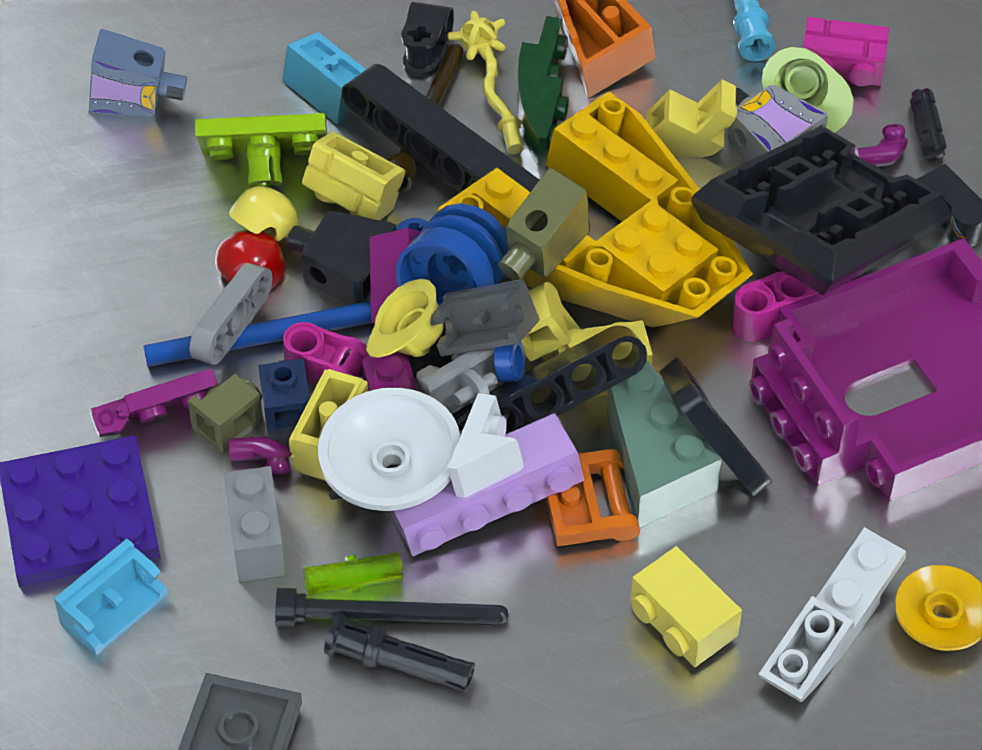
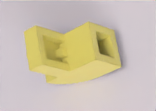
M722 79L698 103L669 89L646 112V121L674 156L703 158L713 155L724 148L725 129L730 127L736 118V86Z
M545 282L528 290L540 319L521 341L524 353L530 361L540 357L544 361L552 358L554 350L571 343L568 330L580 329L561 304L558 290L550 282Z

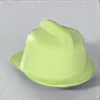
M792 46L779 50L769 58L762 75L764 89L769 85H777L828 114L826 128L834 133L847 124L852 115L854 103L851 88L843 77L820 56L806 48Z

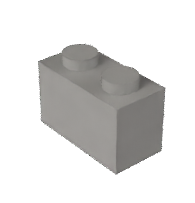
M271 466L225 472L224 479L239 583L286 576Z

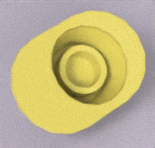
M417 279L409 281L398 287L386 298L379 308L374 328L367 342L366 351L371 357L380 358L396 351L414 357H422L429 353L431 346L438 340L445 326L444 322L437 325H431L430 323L431 316L439 305L436 301V287L429 280Z

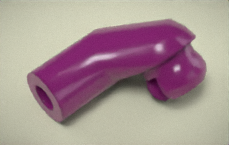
M901 124L886 125L882 129L883 139L880 140L877 146L855 148V155L876 167L889 166L895 163L906 149L908 139L905 137L904 126Z
M265 436L229 439L231 462L266 459V467L271 466L272 475L287 474L290 471L289 457L292 456V453H290V449L286 445Z

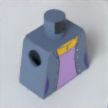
M100 29L92 56L88 112L151 118L156 114L160 96L183 101L187 76L164 72L166 52L162 47Z

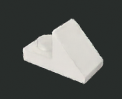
M478 393L447 467L456 497L466 498L519 472L524 467L518 441L515 438L505 437L506 418L501 416L498 401L494 395Z

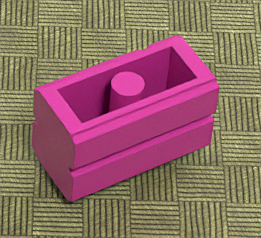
M808 17L803 48L820 56L846 82L857 86L872 85L881 87L890 27Z

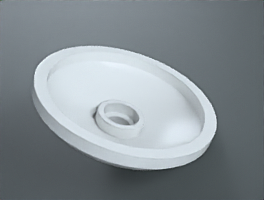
M381 388L368 391L345 402L325 423L318 443L320 468L329 486L339 496L354 505L378 511L410 508L431 499L451 481L447 467L459 441L460 431L448 409L427 394L405 388ZM390 465H398L395 468H386Z

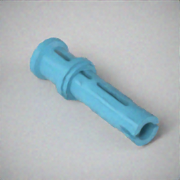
M734 0L737 14L734 17L733 26L735 32L741 38L738 45L740 55L744 59L754 62L770 57L776 46L774 37L768 32L770 21L767 12L760 8L758 0Z

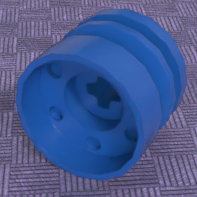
M462 203L445 206L430 219L429 223L422 228L420 234L401 252L396 264L397 284L400 287L412 280H429L436 287V301L439 306L444 302L442 297L446 293L498 284L506 277L498 267V263L509 251L507 231L493 215L477 206Z

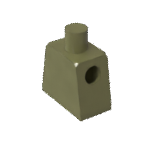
M551 167L533 188L506 226L509 251L500 260L498 267L508 278L520 280L529 269L541 277L548 276L589 233L587 190Z

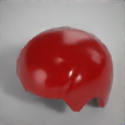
M248 229L235 232L221 242L216 252L215 262L218 273L228 283L245 263L270 269L272 272L271 289L283 279L285 271L284 258L279 244L268 233L260 232L255 234Z

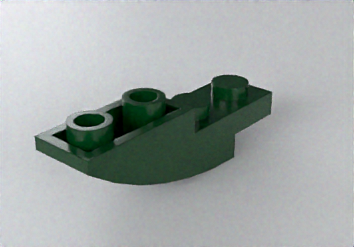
M546 16L539 44L522 42L518 61V117L522 122L521 131L527 148L537 166L546 167L554 128L557 127L558 121L566 120L569 106V97L562 96L563 78H560L561 66L557 64L558 60H565L568 36L562 35V18Z

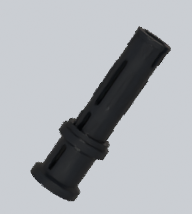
M340 612L334 616L324 644V653L326 655L333 656L335 653H339L362 661L363 666L369 669L377 668L379 665L390 667L433 683L448 686L462 693L467 692L475 670L474 662L457 659L423 646L389 636V631L385 630L383 626L376 625L374 628H370L347 620V616Z

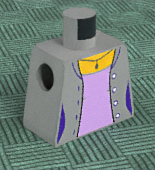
M769 85L753 97L749 96L742 89L736 88L737 115L729 127L728 139L731 145L748 162L820 126L826 128L828 114L777 85Z

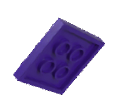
M136 435L0 462V482L19 587L84 574L126 539L131 541L134 547L149 560L161 558Z

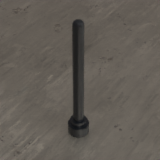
M277 588L275 626L295 627L296 622L305 623L306 618L333 619L338 612L345 614L347 619L503 624L509 618L508 609L503 605L307 598L306 593H297V588Z

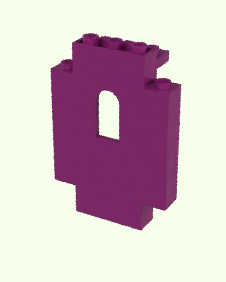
M964 238L847 282L825 295L818 293L779 308L778 321L773 327L772 341L768 347V353L754 358L752 376L748 382L749 391L753 400L758 405L762 404L770 415L776 434L780 438L785 437L793 449L794 458L800 470L808 472L817 487L865 468L872 485L880 487L890 502L982 464V261ZM911 364H914L933 390V393L872 416L856 413L845 401V394L851 388Z

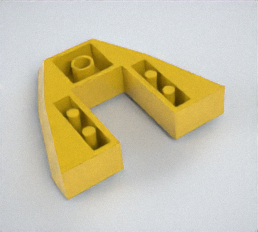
M608 91L554 128L546 166L553 168L587 190L589 198L622 222L596 241L586 235L548 276L541 277L529 269L521 278L524 279L527 286L535 288L545 282H550L558 290L561 300L630 321L643 320L644 325L653 328L698 318L753 275L735 242L701 221L691 202L692 196L700 188L639 112ZM496 168L438 208L437 212L445 206L459 203L477 206L493 215L506 229L509 220L530 192Z

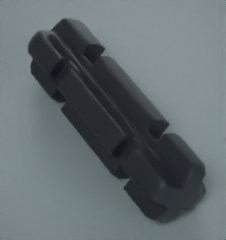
M917 88L911 93L910 104L912 111L915 113L913 116L919 140L922 142V153L927 159L934 157L940 159L945 155L947 145L945 137L941 133L943 129L937 106L934 104L936 103L934 93L929 88L923 90Z

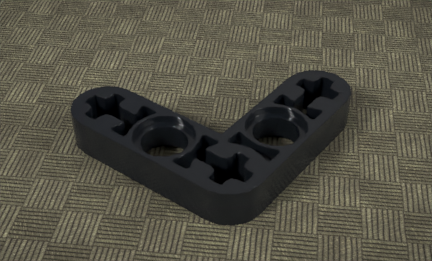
M676 357L659 372L675 403L746 489L755 496L772 483L771 478L712 407L703 388L683 362Z

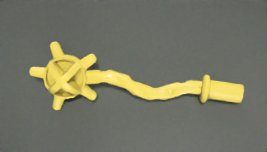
M477 11L470 12L471 20L463 24L461 31L449 32L447 38L448 40L461 41L463 47L468 50L466 54L468 60H473L475 55L480 53L486 61L487 75L483 79L484 96H486L488 104L502 117L498 122L497 128L504 135L508 153L516 155L524 150L519 131L522 125L521 119L513 116L512 111L507 108V105L495 93V79L498 76L497 59L494 57L492 49L500 52L505 51L506 46L498 41L497 31L505 26L506 23L504 19L491 22L485 17L479 18Z

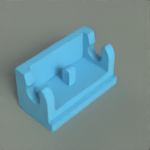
M316 32L287 45L282 81L320 112L325 113V116L335 124H339L346 120L348 108L342 98V87L366 69L322 34Z
M128 539L124 540L54 598L60 624L97 655L168 595L167 588L156 578L161 573L151 560L137 550Z

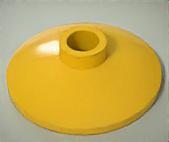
M933 565L920 568L909 574L898 588L895 599L897 619L905 632L924 646L943 651L968 648L982 639V583L970 573L952 566ZM942 613L945 614L948 618H941L936 616L935 614Z

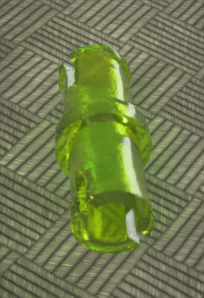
M398 551L357 559L355 554L345 556V561L303 567L304 576L306 575L304 577V584L308 597L348 589L351 594L359 593L362 591V587L395 581L402 582L404 578L403 573H400V571H403V566Z

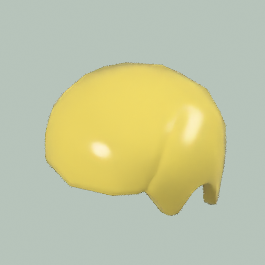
M255 186L247 189L228 212L234 221L255 234H259L268 227H273L276 230L275 240L277 241L282 240L284 237L287 239L293 226L299 225L296 209L292 202L277 190L264 186Z

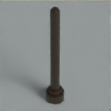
M459 44L449 46L426 94V97L438 106L464 54L463 47ZM400 149L399 153L388 157L386 160L405 169L406 172L401 187L398 192H405L410 189L417 170L414 158Z

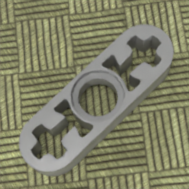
M245 263L195 327L190 341V355L193 359L213 365L221 362L268 298L272 286V272L270 269L251 263Z

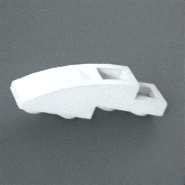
M864 527L816 598L812 596L759 672V677L799 702H802L835 666L880 604L881 594L906 559V551Z

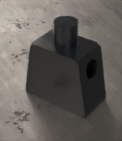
M331 211L326 213L315 231L298 225L293 226L288 235L286 246L288 250L301 254L303 279L308 284L347 305L367 302L371 296L370 237L396 231V224Z

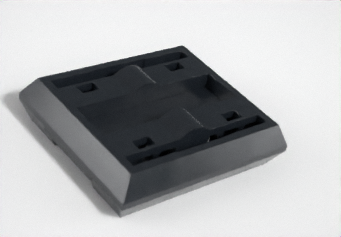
M823 126L711 179L691 199L703 223L821 295L831 292L929 237L947 223L952 215L943 194L908 174L899 177L891 176L856 156L855 144Z

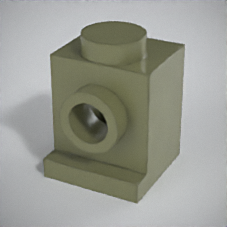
M233 374L222 384L212 387L202 400L195 395L188 400L192 428L222 453L226 452L229 449V439L243 438L263 422L261 392L251 380L246 378L242 380L236 374Z

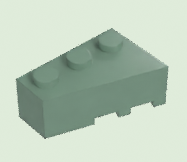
M649 361L646 362L643 369L637 374L608 389L607 415L616 449L621 453L625 484L631 496L635 511L634 515L637 517L639 527H643L717 492L721 458L675 403L664 381Z

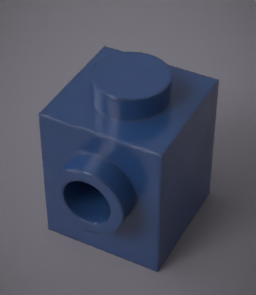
M304 359L279 360L273 363L258 365L268 436L293 432L310 399Z

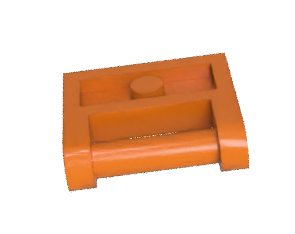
M607 449L578 454L584 481L573 485L566 491L557 492L546 497L557 547L611 538L620 542L636 538L641 531L637 517L631 514L621 475V471L624 468L621 453L618 450ZM598 473L600 476H603L613 516L601 517L590 474Z

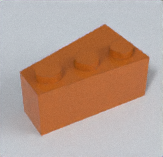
M554 0L559 18H562V27L565 35L568 36V44L588 99L656 58L652 28L627 0Z

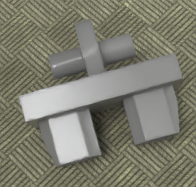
M495 348L454 354L452 362L440 369L432 365L425 367L417 372L416 375L420 392L439 401L451 414L470 403L473 405L478 393L490 395V391L504 384L498 380L494 365Z

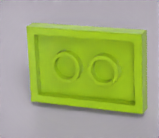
M325 113L195 119V133L202 154H210L211 159L224 160L234 158L235 152H247L249 163L248 185L252 187L281 185V150H294L296 155H310L315 142L328 134Z

